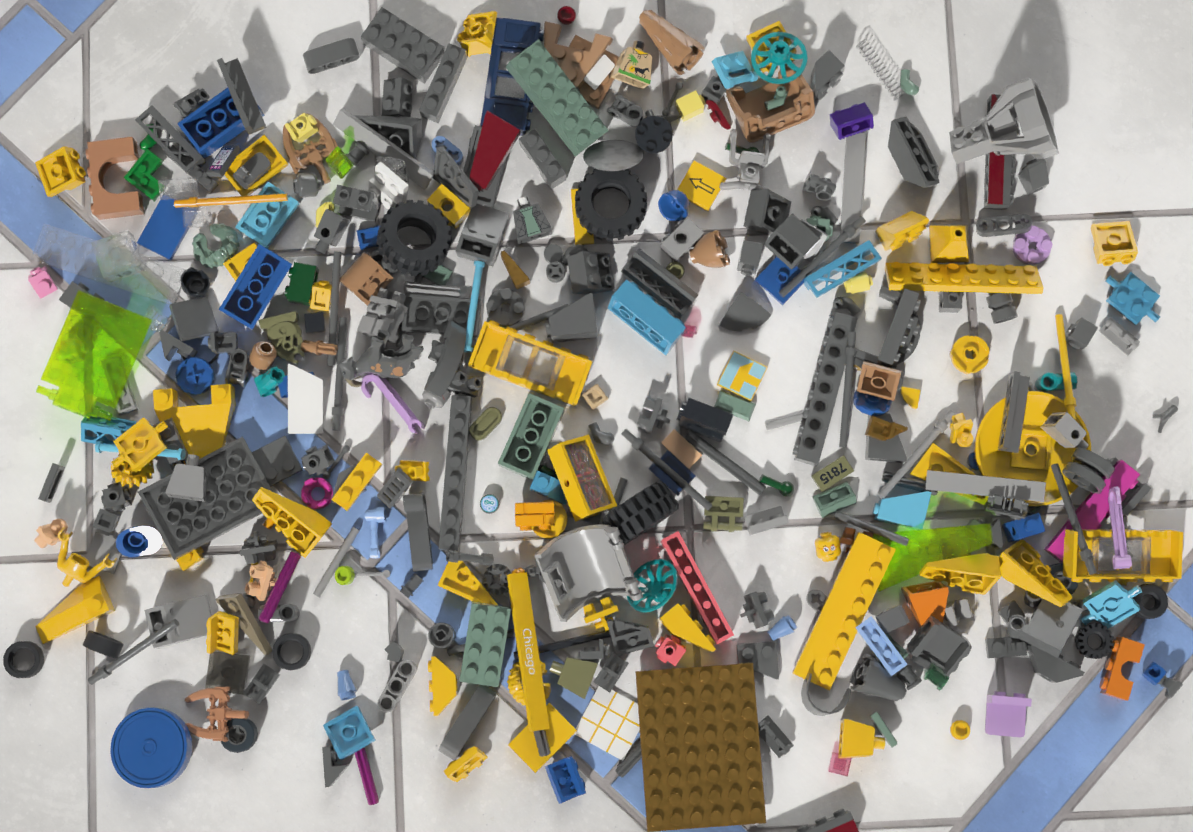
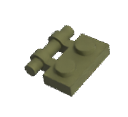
M705 496V499L713 506L708 511L704 508V516L712 517L711 522L704 521L703 529H711V531L715 532L717 530H728V532L742 531V523H735V517H743L744 498ZM718 516L729 517V523L718 522Z

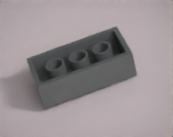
M383 7L380 8L361 35L363 45L424 84L445 53L444 46Z

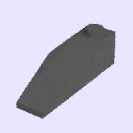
M353 115L416 159L422 139V119L405 116Z

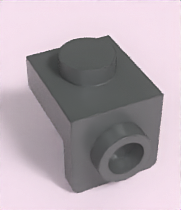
M210 332V337L208 338L209 349L215 354L232 353L238 349L237 333L216 334L215 332Z

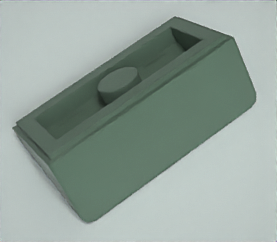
M848 482L812 496L822 518L857 502L856 495Z

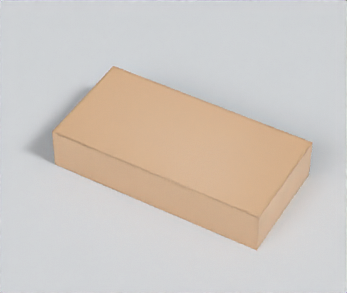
M675 429L661 442L688 469L702 456Z

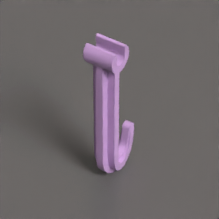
M372 373L364 376L361 382V390L367 398L371 397L367 389V383L373 381L406 422L412 433L419 434L415 429L417 424L420 428L425 429L424 423L418 420L386 378Z
M1116 486L1112 487L1108 494L1115 554L1112 562L1114 569L1130 568L1132 561L1131 556L1127 554L1120 488Z

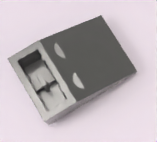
M480 204L472 207L456 248L457 256L471 261L485 262V265L493 267L510 213Z

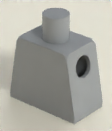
M1068 412L1052 413L1040 427L1064 448L1079 447L1086 449L1089 445L1083 440L1087 434L1086 431Z
M188 454L186 465H175L166 489L168 497L206 502V470L204 467L198 466L199 456Z

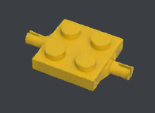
M143 417L113 441L120 455L111 461V464L117 468L126 461L135 472L139 471L167 448L160 436V433L168 427L167 423L162 421L154 428Z

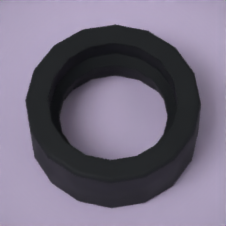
M88 631L83 642L84 647L116 659L119 657L124 645L118 640L94 631Z
M284 634L273 645V659L282 669H300L310 660L311 646L308 640L300 634ZM289 640H295L303 647V656L296 663H287L281 657V647Z
M18 641L11 644L3 656L5 670L16 678L33 677L37 675L44 664L42 649L30 641ZM27 648L34 653L35 663L30 670L19 671L14 667L13 656L17 650Z

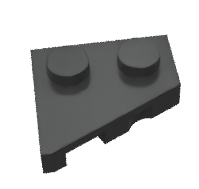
M606 619L616 655L620 656L654 646L649 626Z

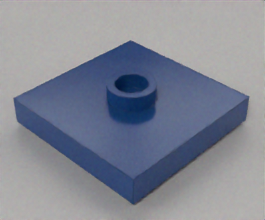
M778 257L755 279L782 306L804 284L803 279L784 298L780 296L778 292L799 274L801 270L797 266L791 270Z

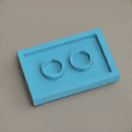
M267 182L258 195L286 193L270 182ZM289 195L288 201L252 203L235 228L268 249L300 203Z

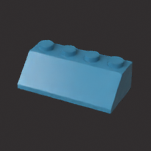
M627 279L612 295L608 305V309L664 355L670 352L686 329L680 319L671 316L665 307L659 306L649 294H644L639 290L637 284L629 282Z

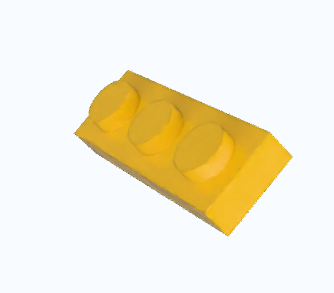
M365 453L331 500L346 511H349L383 464L368 453Z

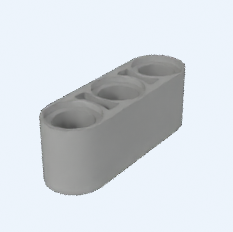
M403 660L398 664L378 699V708L382 712H391L397 707L417 671V666L413 661ZM405 663H409L412 666L410 674H405L402 671ZM396 680L402 683V689L399 692L395 691L392 687L393 682ZM385 698L392 700V706L389 709L383 706L382 702Z

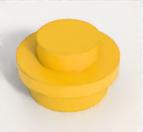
M963 720L954 721L950 727L951 735L958 740L966 739L970 734L969 724Z

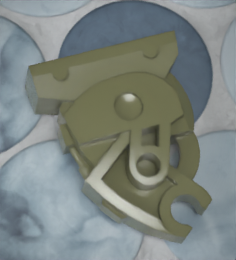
M294 311L258 320L260 328L267 330V339L276 349L277 356L298 365L300 362L295 360V355L301 354L303 358L305 356L304 352L301 351L303 339L302 330L297 324L299 321L298 313Z

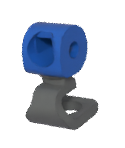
M1152 662L1142 675L1153 685L1160 684L1161 687H1165L1167 689L1165 697L1168 699L1172 698L1182 687V682L1167 678V672L1157 663Z

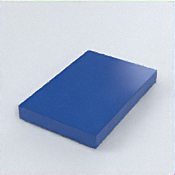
M163 194L137 244L171 261L198 211L194 208L190 209V207L175 208L174 200L176 199Z

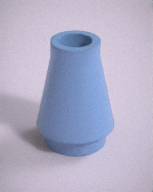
M788 615L786 617L783 616L767 632L772 640L775 641L778 638L793 633L798 627L791 616Z
M342 670L337 672L338 696H340V700L355 698L357 690L349 675V671Z

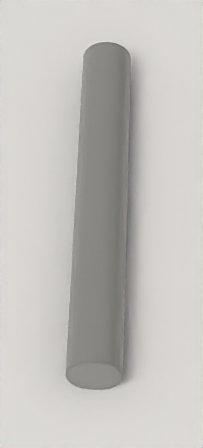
M803 413L767 422L765 425L766 429L770 430L803 421L805 418H802Z

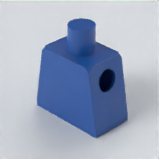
M1040 513L1027 516L1025 519L1002 524L1008 543L1045 532Z

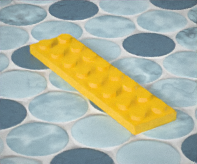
M885 263L889 290L1042 294L1044 288L1037 266Z

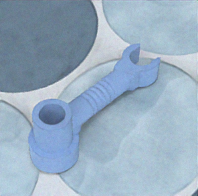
M377 507V509L365 511L366 521H370L371 527L370 558L372 559L380 558L378 523L387 521L386 507Z

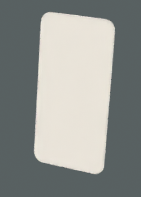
M603 55L585 76L584 81L596 90L615 67V64L606 55Z

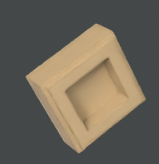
M595 384L582 394V397L592 410L608 400V397L598 384Z

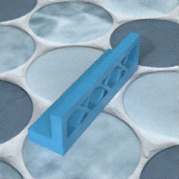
M870 240L807 276L804 279V286L807 290L811 289L815 297L818 298L879 262L882 258ZM870 253L875 257L870 261L862 259ZM855 262H858V268H857V269H855V270L846 269L847 267H849L850 265L854 264ZM842 272L840 279H830L833 275ZM825 281V288L818 291L815 286Z
M88 412L81 421V441L96 444L97 441H102L104 444H115L104 435L110 434L117 439L137 422ZM87 430L93 431L97 436H87Z

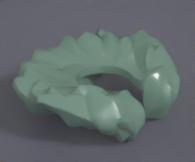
M214 223L209 226L210 233L221 239L222 245L220 249L216 251L209 250L207 238L203 233L195 235L192 242L195 260L200 261L206 268L223 266V263L236 255V252H238L237 247H240L237 233L232 227Z

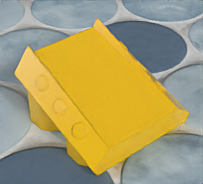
M496 11L471 14L464 20V31L458 34L457 41L460 43L461 48L466 50L467 56L470 57L471 55L483 53L491 54L497 18Z

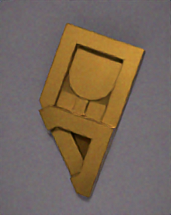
M871 416L865 435L885 441L907 431L908 427Z

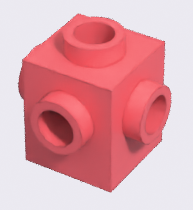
M666 634L664 638L661 636L657 640L655 651L658 654L657 658L664 663L668 661L676 666L686 652V647L681 644L682 640L677 636Z

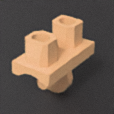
M59 518L53 520L51 524L40 526L36 530L39 535L34 541L40 548H45L48 544L56 545L57 542L61 541L58 538V533L63 527H65L64 533L69 535V533H66L68 528L66 521Z
M260 561L259 565H251L249 573L255 580L254 583H246L244 589L248 595L255 596L259 601H265L267 591L271 590V587L275 585L277 580L274 578L275 572H273V568L268 566L266 561Z

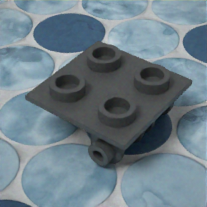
M993 494V496L989 495L988 497L989 504L985 511H989L992 515L1001 516L1003 514L1010 516L1012 519L1021 520L1025 519L1031 506H1028L1029 503H1025V500L1015 499L1013 503V498L1007 501L1006 496L1003 500V496Z

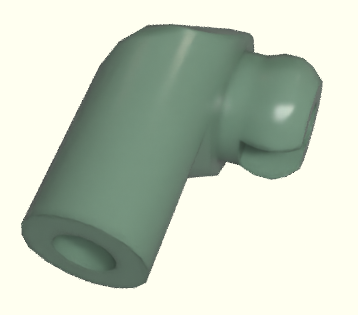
M901 70L900 88L909 95H916L919 92V87L910 80V70Z

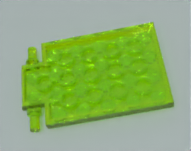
M78 290L41 377V380L56 385L59 389L52 388L50 390L38 385L36 392L52 400V405L90 419L91 416L96 418L98 416L111 421L113 414L102 410L96 403L99 402L116 409L152 319Z

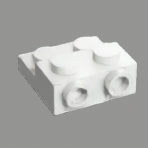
M379 162L375 166L374 177L369 180L368 191L375 193L377 199L389 210L399 202L406 203L409 185L382 162Z

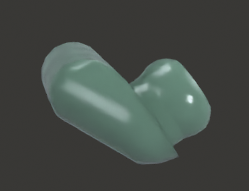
M784 86L777 87L774 99L764 102L767 111L784 105L788 95Z

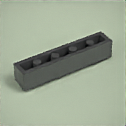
M174 145L169 148L171 152H179ZM165 153L167 157H169L174 163H176L167 153ZM182 155V163L188 166L192 161L187 156ZM197 165L187 173L210 193L218 186V183Z

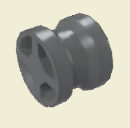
M554 261L548 264L546 275L549 281L558 283L564 279L565 268L562 263Z

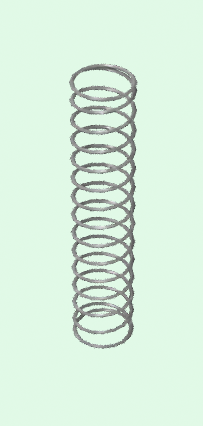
M864 39V40H862L860 43H858L857 46H856V48L858 49V47H860L859 45H860L863 41H865V40L867 41V39ZM871 46L869 49H867V50L864 51V52H861V50H860V53H864V54H865V53H866L868 50H870L873 46ZM882 62V63L879 64L877 67H875V70H876L880 65H882L884 62Z

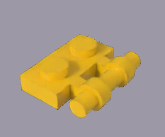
M473 746L465 750L459 759L450 762L444 773L449 779L458 782L462 778H467L473 769L483 765L482 762L488 756Z

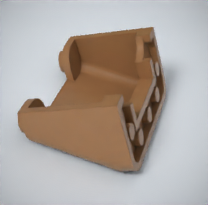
M788 65L785 66L787 77L796 73ZM781 71L778 72V79H782ZM802 74L789 83H769L745 93L741 86L726 90L730 106L746 140L750 143L762 140L766 133L774 135L805 122L815 114L813 91ZM784 86L788 92L784 105L767 111L764 102L774 99L777 87Z

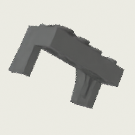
M881 286L879 297L897 305V310L880 355L876 356L857 349L855 357L864 362L896 368L898 364L911 356L918 345L921 328L917 312L921 300H918L919 293L904 289L902 293ZM907 328L910 329L908 336L904 335Z

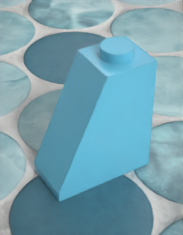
M926 491L881 499L874 505V520L921 531L923 530L931 492Z

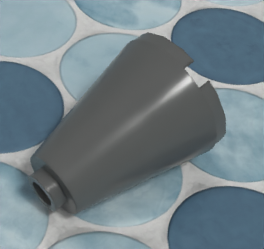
M866 654L862 657L864 661L861 664H856L850 678V683L853 684V686H850L851 689L893 701L902 700L907 692L905 689L906 685L895 675L890 676L884 666L874 656Z

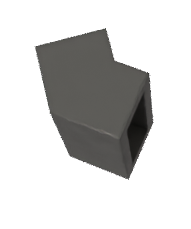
M393 641L385 648V651L388 653L387 660L401 662L404 650L397 641Z

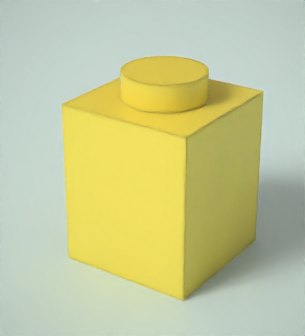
M696 90L677 99L675 102V107L679 115H681L683 122L704 111V98L702 95H698Z

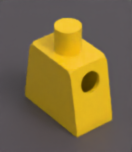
M843 719L840 722L838 758L870 757L873 755L874 748L884 750L885 738L874 736L875 727Z

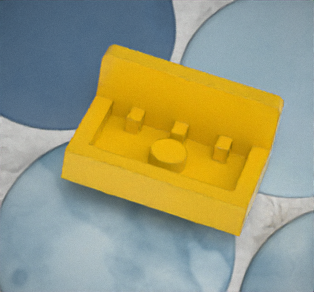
M218 611L209 617L206 623L207 653L211 654L219 650L234 655L238 652L239 617Z

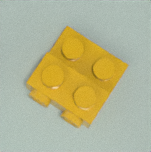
M777 21L747 35L746 40L753 50L756 42L763 36L773 32L786 31L781 22ZM779 36L769 38L768 40L773 44L779 41ZM784 37L783 41L791 45V39ZM763 42L757 50L768 51L770 49ZM794 48L790 52L796 54L797 50L796 48ZM756 55L757 64L762 63L768 57ZM772 63L762 68V73L766 71L769 73Z
M63 146L35 162L47 197H54L66 189L72 190L86 182L84 179L86 172L79 165L78 159H80V155L75 149Z
M1130 221L1091 225L1090 229L1094 240L1093 250L1097 264L1103 263L1104 266H1110L1114 262L1130 264L1135 260L1138 249Z

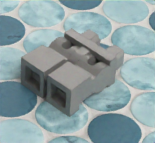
M380 288L377 296L371 295L369 300L371 302L367 306L366 316H362L357 331L367 337L374 336L378 338V330H385L390 335L387 341L396 343L398 339L396 333L399 324L403 321L408 310L404 306L406 295L394 291L393 297L390 300L392 292Z

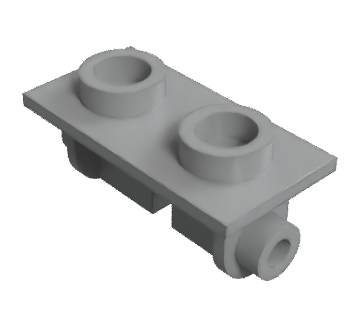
M1112 317L1099 330L1100 333L1127 356L1139 346L1140 341Z

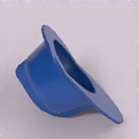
M132 526L117 536L116 548L124 556L138 557L157 552L161 548L163 540L159 531L154 527Z

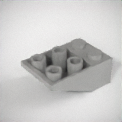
M207 595L144 610L150 635L174 619L179 621V626L152 644L153 648H162L206 636V623L208 618L212 616Z

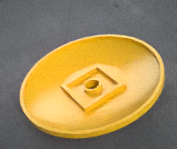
M1028 391L1019 453L998 450L1005 398L993 405L981 420L975 437V458L981 475L1046 482L1044 502L1025 500V503H1029L1028 506H1045L1062 500L1051 465L1058 463L1069 495L1074 492L1078 485L1066 478L1062 471L1068 462H1073L1071 456L1076 448H1064L1040 428L1052 413L1067 412L1064 401L1048 393ZM1075 410L1076 422L1087 433L1083 438L1089 444L1086 449L1091 451L1089 432L1084 421ZM1030 444L1035 447L1034 455H1029L1026 452L1027 445Z

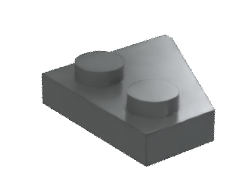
M776 641L737 644L738 664L753 663L754 671L773 679H779Z

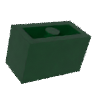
M294 262L293 267H290L288 277L291 279L289 285L285 288V296L290 303L310 306L312 286L317 282L319 274L317 266Z

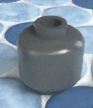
M313 172L299 173L293 179L294 193H297L301 198L317 196L318 190L322 189L321 179H317L316 174Z

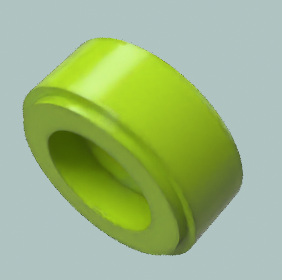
M339 566L336 569L335 580L338 584L349 585L353 582L355 573L352 567Z

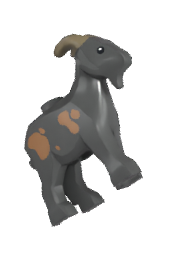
M379 329L377 333L378 338L371 336L370 341L372 345L365 350L357 362L353 360V357L339 360V366L346 382L352 387L362 386L361 382L354 379L361 378L360 375L364 373L376 374L382 378L397 379L406 376L411 369L415 368L413 361L423 351V346H415L412 335L402 334L403 346L397 351L384 348L390 335L388 331Z

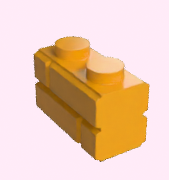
M554 502L515 503L516 527H520V531H531L532 527H539V530H551V526H555Z

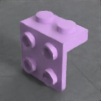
M994 691V695H987L985 733L989 735L1024 737L1026 706L1031 707L1032 699L1026 698V694L1014 693L1013 697H1008L1006 692Z

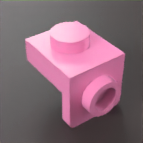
M46 266L34 268L28 276V281L40 299L58 290V287L48 274Z

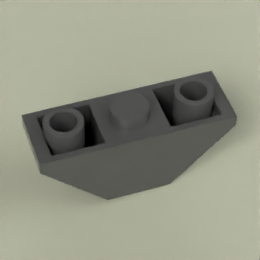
M1029 643L1026 645L1034 673L1051 683L1080 677L1085 673L1080 670V665L1072 661L1069 663L1064 661L1061 654L1059 658H1056Z

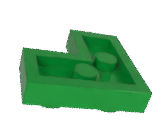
M148 149L123 177L154 202L166 188L165 185L152 176L161 166L163 160Z

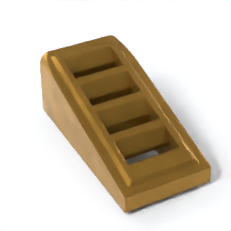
M502 251L500 253L502 261L515 288L518 290L529 285V277L507 252Z

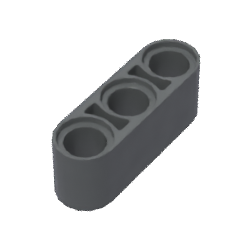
M347 38L306 51L303 54L308 73L315 74L356 61L360 58L355 40Z

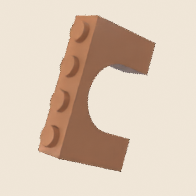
M133 137L87 142L88 149L85 150L90 165V167H87L88 177L91 178L89 193L93 197V203H91L92 214L99 220L144 214L143 196L138 191L119 194L106 191L103 181L106 171L112 165L139 159L137 141Z

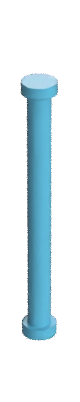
M474 261L475 272L464 352H473L472 340L482 270L485 267V262Z
M97 441L95 444V451L97 453H102L103 451L119 453L115 444H104L102 441ZM182 448L178 450L165 449L157 456L184 460L186 451Z

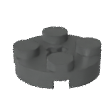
M509 288L495 291L489 297L486 304L488 317L490 320L499 323V326L509 327L522 319L524 314L523 299L517 292ZM502 304H505V305H506V304H509V305H510V306H509V310H510V311H509V312H506V311H503V312H502V311H501V309H502V306H501V305H502Z

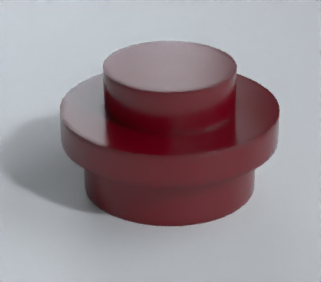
M570 6L561 7L557 13L559 22L564 25L573 23L576 18L575 10Z

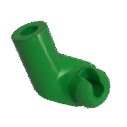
M148 134L139 145L142 150L146 151V149H152L156 142Z

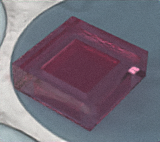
M832 752L828 772L848 777L852 758H838L839 754Z

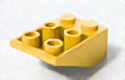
M910 211L879 226L875 232L885 251L889 249L895 251L902 247L904 242L908 241L911 243L917 240L919 235L923 233L922 231L926 229L925 226L928 224L929 219L914 211Z
M677 603L659 618L670 634L709 652L716 650L714 640L709 635L705 636L702 633L703 627L696 619L693 621L688 616L691 612L684 604L680 606Z

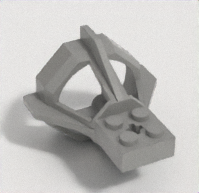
M1030 77L1009 84L988 115L983 117V120L974 121L970 125L958 127L949 132L951 153L956 164L993 151L997 156L1032 154L1038 159H1045L1059 154L1056 136L1042 92L1039 90L1037 83ZM1016 117H1018V120H1019V123H1020V127H1021V130H1022V133H1023L1024 136H1020V135H1019V134H1020V129H1019L1018 123H1017V121H1016V119H1015Z

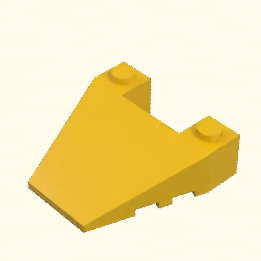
M231 384L211 385L212 404L178 407V392L173 388L153 390L154 410L159 421L173 419L188 454L197 455L201 459L225 446L231 418L236 407L234 386Z

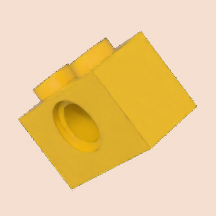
M443 184L427 199V203L434 205L433 208L435 210L440 209L443 212L442 217H447L449 221L447 226H453L455 229L460 226L470 213V208ZM447 204L453 206L450 211H444L443 207Z

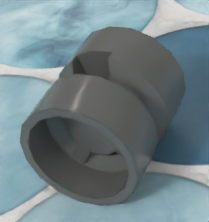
M996 293L986 298L988 307L993 309L991 317L994 324L1018 317L1015 306L1011 305L1013 302L1011 293Z
M446 623L434 624L428 633L430 643L437 648L451 646L456 638L454 628Z

